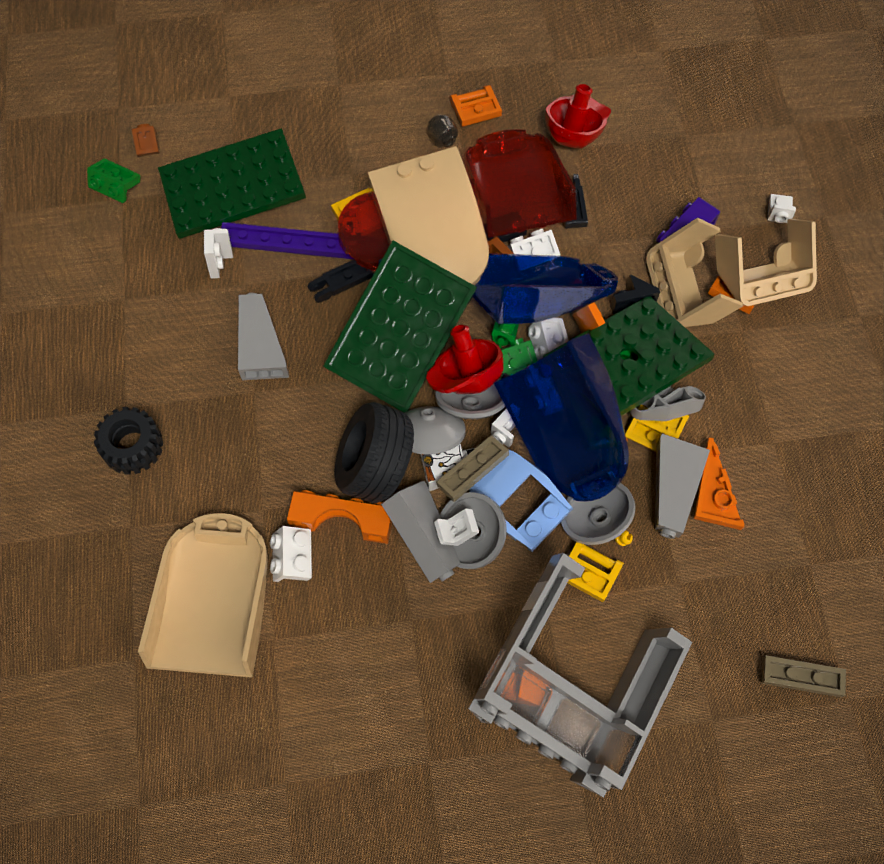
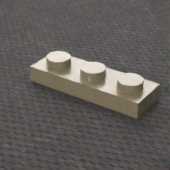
M491 435L436 481L437 487L455 502L508 457L509 450Z
M766 655L763 657L761 684L842 698L846 692V669Z

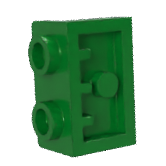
M104 158L87 168L88 187L124 203L127 199V190L140 183V174Z
M523 338L515 340L514 343L509 342L510 347L504 349L499 345L503 354V372L501 377L504 373L514 376L528 371V366L532 364L535 368L540 367L531 340L524 342Z

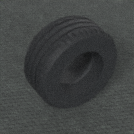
M377 402L364 404L354 413L343 433L335 460V483L343 494L371 503H378L388 499L394 493L404 477L414 443L413 424L407 414Z

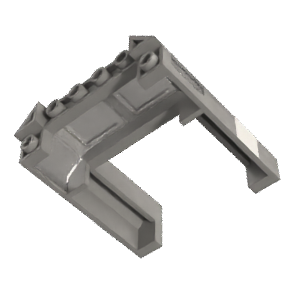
M561 553L551 557L468 709L481 723L492 724L494 722L505 730L511 728L517 732L515 737L528 745L532 742L539 747L538 752L549 759L555 757L561 761L560 767L573 774L570 781L604 798L610 788L623 789L692 642L673 628L645 630L607 707L537 661L535 657L529 654L568 580L581 577L585 570V567L565 553Z

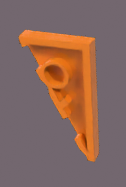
M709 437L706 449H709L710 452L699 484L694 519L742 530L744 528V521L740 519L736 507L737 500L732 494V486L726 469L722 467L719 458L720 451L714 442V438Z

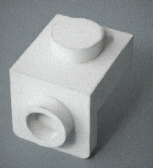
M464 509L448 520L437 519L434 521L439 541L444 545L459 546L479 533L472 509Z

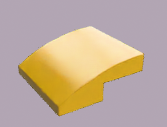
M641 404L638 410H646L648 408ZM685 415L669 421H650L633 418L625 436L656 452L657 442L661 434L678 439L689 416Z

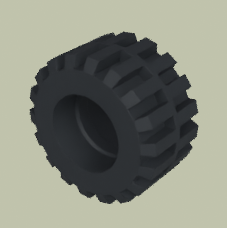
M122 407V411L115 409L112 411V415L106 414L103 417L105 421H99L97 425L99 430L94 432V437L96 438L94 445L97 448V452L110 468H113L118 473L123 471L126 475H130L131 471L138 474L141 473L140 469L145 468V470H148L151 462L155 464L158 461L156 455H161L162 453L160 447L163 446L162 435L147 412L144 410L140 412L135 407L132 410L128 407ZM131 433L141 434L138 442L132 447L126 449L118 448V444L124 436Z

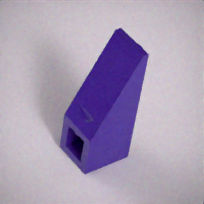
M698 197L693 204L689 202L686 205L681 217L676 216L671 222L669 230L667 232L663 230L656 242L660 243L696 218L715 225L721 211Z

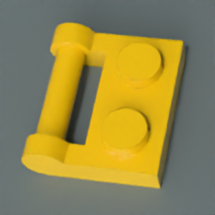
M576 542L569 557L585 567V570L581 577L569 579L567 583L604 602L624 563L618 559L614 561L585 544ZM582 554L610 569V574L578 558V555Z

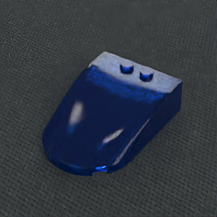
M489 253L487 268L480 277L479 282L475 285L477 290L473 298L498 324L534 323L564 315L613 294L617 288L618 277L611 270L596 263L580 264V259L555 255Z
M588 333L566 342V346L521 371L494 383L536 467L545 473L560 493L570 496L576 501H593L609 494L623 480L629 462L628 444L616 394L602 358Z

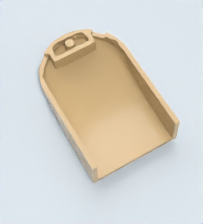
M457 146L368 172L371 194L389 245L394 240L475 286L487 268L489 246L476 198Z
M208 514L193 519L191 524L182 530L179 528L171 536L162 555L138 653L147 669L241 677L253 676L264 608L268 555L263 537L250 522L231 514Z

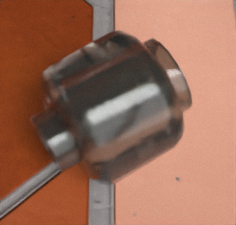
M447 115L434 116L429 121L427 128L429 137L438 147L452 146L459 133L457 126Z

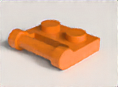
M491 85L483 86V89L461 95H450L451 106L454 108L462 127L502 116V109Z

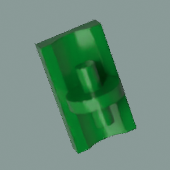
M507 304L503 313L498 312L491 334L493 341L497 345L506 346L509 342L514 343L520 319L517 318L519 308Z

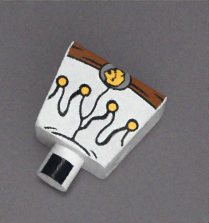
M459 444L455 448L443 453L421 454L429 491L438 489L436 481L475 448L462 450L461 444Z

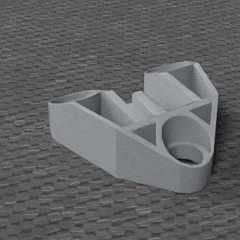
M670 386L642 403L648 409L638 410L634 408L630 413L638 420L669 421L700 411L706 396L696 387H679L674 391Z

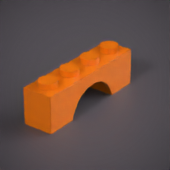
M308 490L293 492L287 517L290 527L311 529L313 532L322 522L329 518L345 517L359 526L363 540L385 544L389 542L392 521L381 505V502L368 504L361 499L351 498L350 500H344L333 494L319 496Z

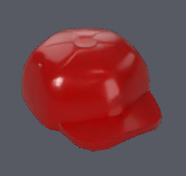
M586 84L577 85L574 95L560 97L546 107L545 123L554 141L560 145L582 149L595 141L607 124L611 109L590 97L593 90Z
M457 325L450 331L454 345L437 358L435 365L427 372V382L432 389L441 393L477 394L484 392L497 382L502 375V351L491 340L471 339L469 326Z

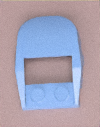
M509 450V456L471 487L469 492L484 494L501 507L530 475L541 483L551 493L517 530L506 521V534L533 552L573 510V507L542 470L516 452Z

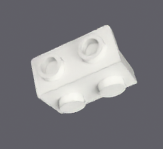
M282 526L273 533L270 540V547L273 549V559L270 564L273 582H279L282 579L308 581L312 578L311 529Z

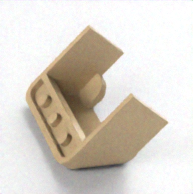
M700 218L691 221L652 247L646 256L652 284L660 290L657 303L684 327L713 324L743 307L742 302L723 294H718L702 303L692 267L700 263L704 257L702 243L721 231L719 227Z
M787 219L788 242L781 243L776 247L774 263L743 270L742 237L722 234L715 235L717 273L735 300L742 302L745 306H752L811 291L817 282L815 221Z

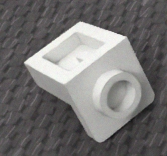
M770 194L767 221L787 223V219H792L796 212V207H793V197Z
M511 404L492 423L491 427L492 436L508 448L513 444L514 438L510 431L518 422V409Z

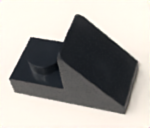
M629 275L626 283L627 290L619 291L613 295L610 308L612 313L615 314L646 297H651L657 302L660 290L654 285Z

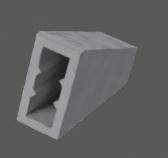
M248 293L246 295H239L238 371L242 380L289 378L287 364L262 294Z
M661 434L657 442L655 530L660 531V535L666 538L675 539V537L679 538L684 532L710 450L665 434Z
M425 481L397 492L381 504L430 583L438 578L443 582L455 574L452 569L460 565V561L453 545H444L439 541L434 521L441 519Z

